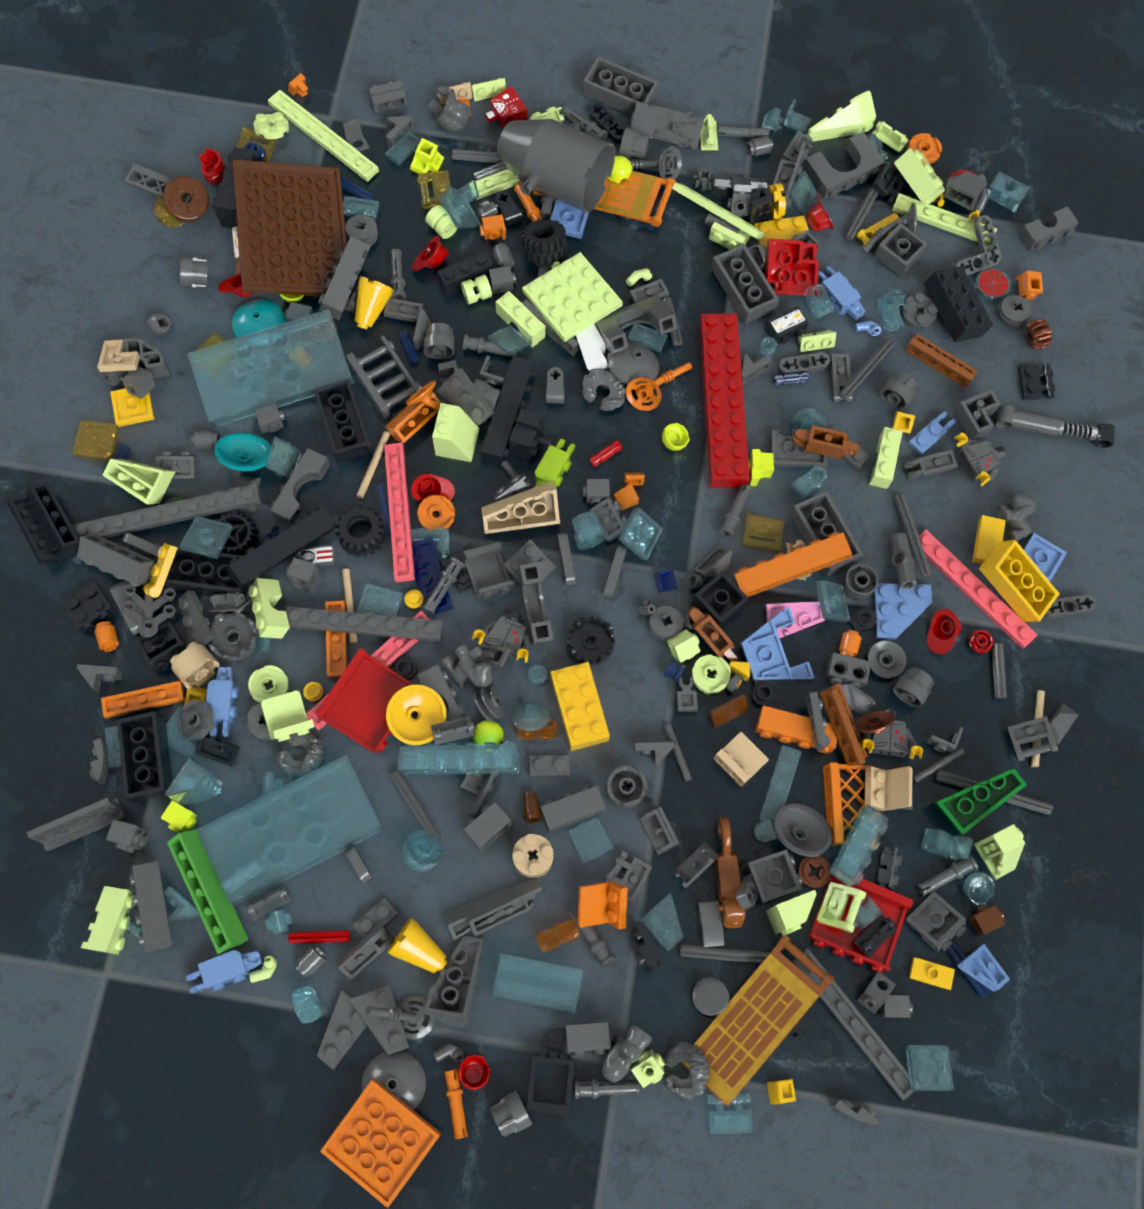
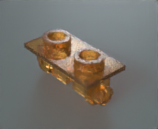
M521 719L518 722V739L557 738V721H553V719H539V725H535V720Z
M572 918L535 936L542 953L545 951L548 953L550 950L559 947L560 942L563 941L566 944L572 940H577V937L581 935Z

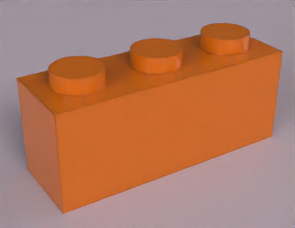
M431 392V399L441 403L436 395ZM420 401L408 405L385 428L396 441L405 443L439 410L422 404Z

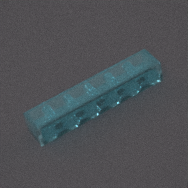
M467 742L464 745L446 743L443 746H438L434 743H427L426 746L407 744V746H400L398 770L403 775L520 773L521 749L514 742H504L503 744L485 742L484 745H477L472 742Z

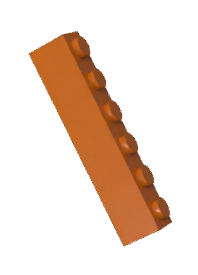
M835 532L830 534L827 539L822 541L817 539L810 542V545L804 548L803 546H798L792 549L791 553H780L775 555L774 559L770 561H759L752 568H741L734 575L740 590L747 597L845 561L853 556L844 532L840 534Z

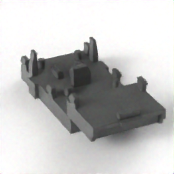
M637 101L635 111L632 112L631 128L638 129L640 134L650 136L651 139L654 138L665 141V143L678 144V147H689L695 150L698 147L705 117L694 115L693 112L689 111L686 113Z

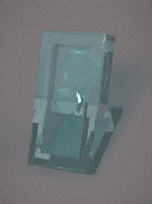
M170 886L164 892L168 896L166 901L175 908L178 906L168 918L169 921L201 918L197 908L175 888Z

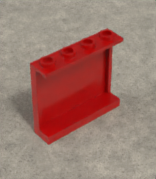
M359 648L315 716L372 753L376 754L378 751L382 753L388 744L385 739L389 734L393 736L386 721L388 703L397 691L415 684L368 655L362 648Z
M835 868L831 872L830 880L824 891L808 939L812 940V944L817 947L824 948L826 946L831 948L833 954L841 957L845 954L851 957V961L859 965H863V963L871 966L870 969L875 972L883 973V971H890L891 968L888 966L907 910L912 907L914 900L839 868ZM830 882L859 889L866 893L865 899L861 901L853 924L855 926L853 933L817 921ZM849 896L841 921L845 922L854 896ZM883 914L887 919L891 918L895 924L893 926L897 930L868 958L855 945L854 941Z

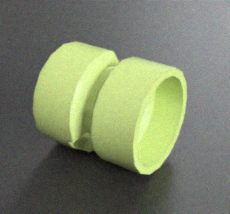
M442 205L433 207L426 216V223L435 229L443 239L452 236L459 225L458 221L453 216H450Z
M485 274L475 277L474 281L469 279L461 282L462 292L468 305L478 302L479 298L484 300L492 297L491 287Z

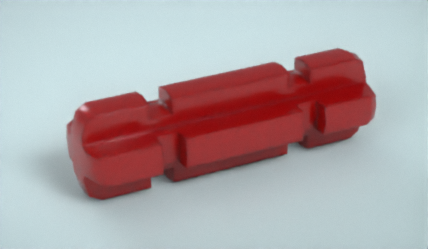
M615 440L611 443V446H606L597 452V455L595 454L590 457L589 462L593 467L598 466L600 462H604L613 456L614 452H619L622 449L621 443Z

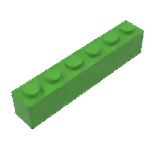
M198 829L178 833L167 844L217 954L237 948L247 941L248 937Z

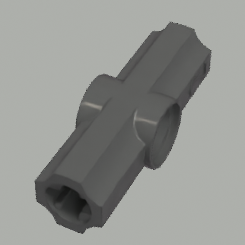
M896 533L890 539L893 551L891 562L896 566L899 587L901 589H911L916 587L917 583L914 570L916 560L911 556L907 534Z

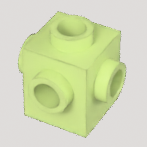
M652 1049L648 1052L643 1051L640 1058L632 1064L631 1071L644 1088L650 1083L655 1084L663 1078L665 1062L659 1053L655 1054Z

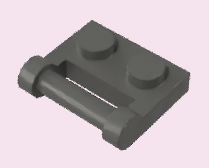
M1047 716L1007 727L1018 761H1023L1026 757L1044 752L1058 751ZM1048 738L1049 743L1021 750L1020 745Z

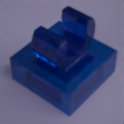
M673 570L656 572L654 574L658 593L677 589Z

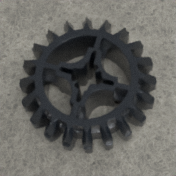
M237 510L233 514L227 511L226 516L220 513L221 518H214L215 524H210L209 526L212 530L207 531L208 536H210L207 538V541L211 543L210 548L214 552L245 556V552L253 546L256 547L258 545L256 541L260 540L259 535H257L260 531L257 528L256 521H252V517L250 515L247 516L245 512L239 515ZM230 531H232L233 534L236 535L235 537L237 540H235L234 537L231 536L232 534ZM225 545H235V547H225Z

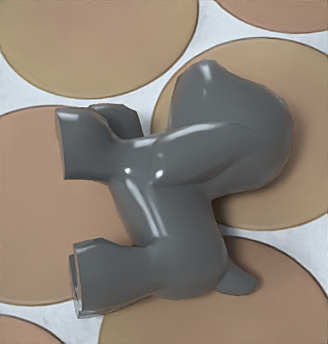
M1016 493L1012 497V510L1008 509L1004 504L996 507L997 516L999 518L1004 517V520L1007 521L1008 526L1012 530L1004 533L1003 541L1016 540L1018 542L1022 538L1036 533L1031 529L1026 520V517L1035 512L1036 501L1034 498Z
M463 644L454 650L455 654L452 657L448 656L440 661L443 667L450 672L453 680L458 683L460 689L464 688V682L468 678L475 686L480 688L487 687L493 681L491 664L478 661L483 655L480 646L468 652L467 645Z
M634 1025L630 1026L626 1040L616 1035L612 1042L613 1047L609 1050L602 1066L603 1076L614 1083L621 1080L629 1072L632 1064L640 1058L642 1051L650 1044L651 1036Z

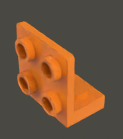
M616 881L580 886L578 926L582 928L609 923L617 929L626 928L628 888Z

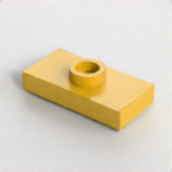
M914 957L909 978L951 990L955 969Z

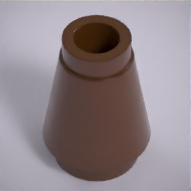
M535 792L524 793L523 818L525 822L535 823L540 821L543 813Z

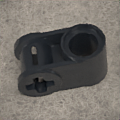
M507 191L498 192L496 194V207L499 215H503L505 226L508 227L523 220L521 211L510 193Z

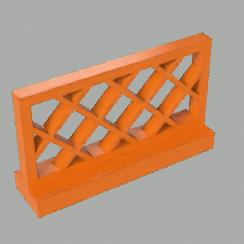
M829 763L823 766L826 820L832 832L830 846L879 845L876 809L865 807V801L858 795L863 788L865 789V782L856 775L860 770H866V767H873V765L847 766L845 764ZM839 769L846 770L851 775L846 782L840 777ZM853 778L861 785L856 792L848 785ZM844 787L852 794L847 802L841 797V791ZM854 798L862 805L857 812L849 805ZM845 808L853 814L849 821L842 814ZM864 808L870 813V819L867 822L859 815ZM855 818L864 825L859 831L851 825ZM847 827L855 834L851 840H844V831ZM866 828L872 834V841H867L861 835Z

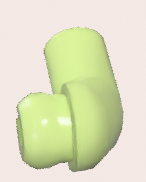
M647 268L636 270L629 276L626 283L632 287L640 278H643L644 281L650 280L652 274Z
M266 956L264 958L261 970L249 973L251 983L265 980L272 976L277 967V961L273 956Z

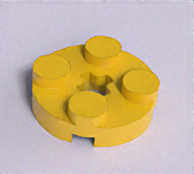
M781 183L768 186V192L773 197L770 213H772V218L775 220L783 219L782 216L785 215L786 210L785 196L782 197L781 194L784 188Z

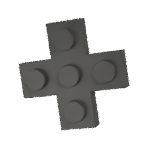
M729 173V176L714 175L713 184L717 186V189L725 190L727 187H732L733 191L740 195H745L746 192L751 191L761 192V188H767L765 179L748 178L746 174Z

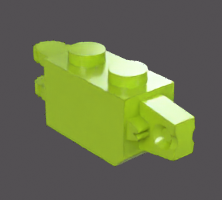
M562 438L556 447L549 446L535 471V487L553 480L556 487L560 486L563 480L562 474L564 471L567 472L571 466L570 456L575 449L574 444L571 443L566 452L561 450L565 444V440Z

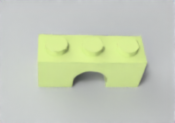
M508 291L496 301V313L507 324L514 322L520 331V336L531 347H534L545 338L546 326L511 292Z
M884 427L879 436L876 450L878 456L872 469L869 485L888 489L893 481L903 431Z
M256 578L249 588V596L252 599V611L255 613L256 628L259 630L260 637L283 638L290 628L286 611H278L273 608L282 596L279 581Z

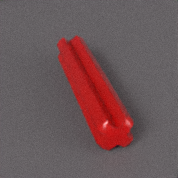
M349 930L295 931L288 934L289 943L349 942L351 938Z

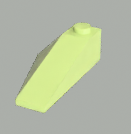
M868 90L850 100L851 104L846 108L842 109L840 107L830 119L826 117L811 127L807 135L813 139L812 142L869 131L876 119L871 92Z

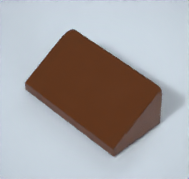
M745 694L710 710L708 717L715 728L748 711Z

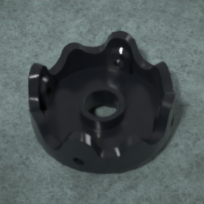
M597 616L577 618L567 633L566 644L570 655L581 664L589 662V665H598L607 660L612 654L615 645L612 625ZM589 637L594 638L596 644L588 646L585 640Z

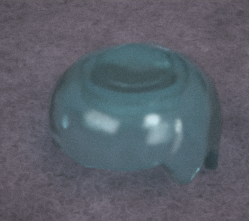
M973 872L965 879L963 890L966 897L976 905H985L988 899L994 896V881L986 873Z

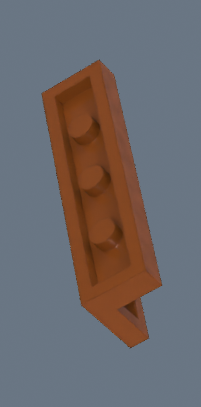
M918 333L911 339L905 352L965 389L978 372Z
M837 683L819 693L847 766L861 765L866 762L865 758L868 757L865 748L863 751L860 748L862 745L859 731L855 729V721L841 684Z

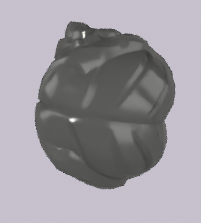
M439 85L437 93L447 98L444 109L434 99L428 104V108L436 114L435 123L448 132L461 131L467 125L472 110L466 103L456 99L454 89Z

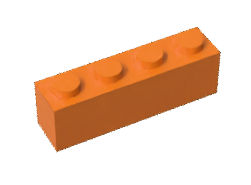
M762 706L755 730L756 733H760L761 737L779 738V741L783 743L794 742L798 743V746L802 748H815L809 717ZM826 722V729L824 731L825 735L830 738V744L824 750L817 751L828 754L836 748L837 737L832 724Z

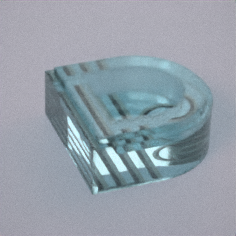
M771 818L756 824L754 834L759 841L768 842L778 838Z

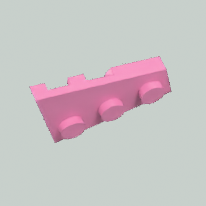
M824 601L765 605L767 622L787 607L791 609L795 623L777 629L779 638L825 621Z

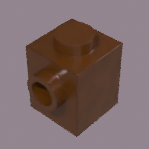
M985 904L976 909V914L968 917L977 936L985 935L1005 925L1004 915L996 905L988 907Z

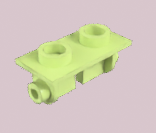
M505 78L473 84L471 89L474 101L493 98L506 89Z
M551 107L542 114L536 112L531 115L529 120L553 119L562 123L564 117L562 114H559L562 107Z
M711 114L705 116L700 136L701 150H718L717 124Z
M879 121L876 125L877 128L871 134L899 153L909 142L906 135L901 134L897 130L893 131L892 127L884 121Z
M826 330L816 332V335H813V333L801 334V336L797 337L798 343H801L800 352L835 347L836 332Z

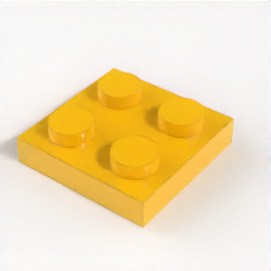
M126 388L110 392L117 427L155 419L150 392L142 399L127 393Z

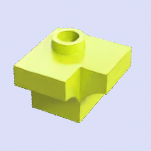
M422 138L415 151L410 170L426 177L428 171L437 174L444 161V156L438 152V145Z
M752 449L748 460L749 486H757L761 478H771L774 472L773 453H763L760 449Z

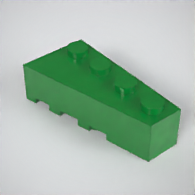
M1008 769L933 803L956 831L963 835L1027 784L1015 769Z

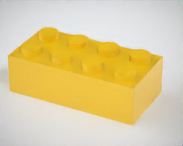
M1016 540L999 542L979 568L1024 622L1041 621L1059 596V592Z
M589 662L551 671L550 678L570 750L574 751L608 742L610 735Z

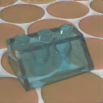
M188 759L164 795L179 805L186 807L210 801L214 796H218L222 790L221 785L223 782L210 771Z

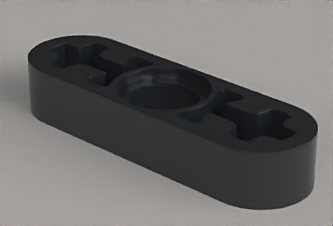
M592 105L589 112L590 119L597 123V126L602 130H607V136L614 143L621 144L625 128L602 105ZM609 121L613 125L607 127L603 123Z

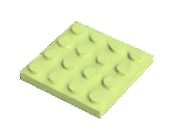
M581 252L522 287L523 293L564 342L623 305L622 300Z

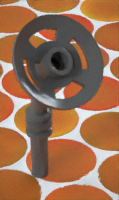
M674 146L665 148L660 156V160H641V158L638 160L636 158L630 161L633 169L634 167L635 169H638V167L639 169L642 167H659L661 178H671L674 180L678 177L682 166L680 151ZM674 157H675V159H676L675 168H674V160H673Z
M911 203L907 216H903V218H899L889 225L879 228L873 234V237L861 248V251L867 253L900 223L913 233H916V204Z
M421 996L406 997L398 1003L397 1008L367 1006L365 1010L367 1015L384 1017L390 1021L403 1020L404 1022H401L403 1030L406 1028L412 1031H419L417 1034H410L404 1031L407 1039L414 1040L426 1036L435 1023V1018L430 1016L427 1027L422 1025L427 999ZM418 1001L424 1005L422 1007L417 1004L409 1005V1002ZM411 1008H418L420 1010L418 1012L411 1011ZM408 1024H416L417 1027H410Z

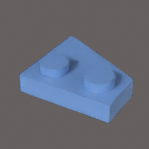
M985 944L976 948L957 965L962 971L993 992L999 990L1010 980Z

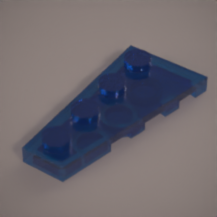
M432 537L412 544L415 582L427 601L442 578L441 572L443 571ZM447 590L435 609V614L454 609L449 590Z

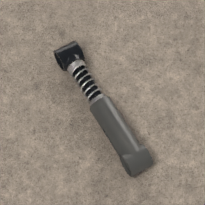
M1002 405L997 409L995 426L1002 430L1015 428L1057 436V434H1065L1067 436L1068 434L1070 437L1074 435L1075 438L1079 436L1080 439L1085 437V440L1088 438V440L1094 442L1095 446L1100 448H1108L1114 445L1115 426L1112 424L1102 423L1096 427H1088V425L1083 426V424L1078 425V423L1064 422L1061 418L1019 411L1010 405Z

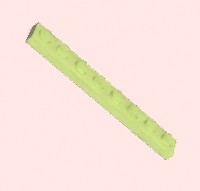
M281 90L268 99L270 106L282 113L285 118L368 182L379 172L377 165Z

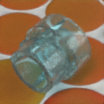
M593 512L582 513L571 521L575 530L573 538L578 549L592 548L605 541L608 537L603 524L598 522Z

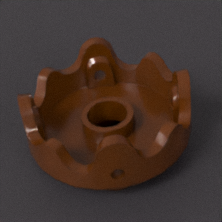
M179 176L170 180L163 192V205L165 211L177 221L193 223L205 214L209 205V196L206 188L197 179L189 176ZM188 194L191 197V202L184 203L181 196Z

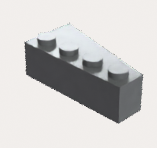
M350 236L345 250H341L337 258L340 261L339 264H335L331 272V275H333L332 280L328 279L324 289H327L326 294L322 293L318 301L321 304L320 312L337 320L340 319L371 245Z

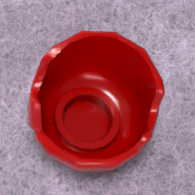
M473 1054L467 1056L460 1063L458 1077L465 1088L477 1090L489 1081L490 1067L483 1056Z

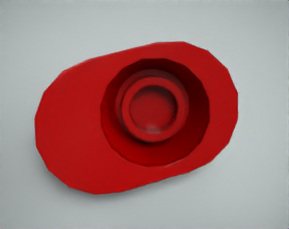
M816 193L817 204L807 214L808 224L815 232L827 228L834 230L833 224Z
M439 236L433 237L426 248L414 260L412 264L413 271H419L424 266L436 268L443 263L448 255V250L440 244Z
M241 273L224 280L218 286V290L221 293L233 292L239 297H248L253 294L242 293Z
M430 473L419 475L414 479L411 486L413 497L421 502L430 495H441L451 501L455 493L454 486L449 480Z
M940 609L932 617L927 634V644L929 649L935 654H945L950 651L956 637L960 634L961 623L953 611Z

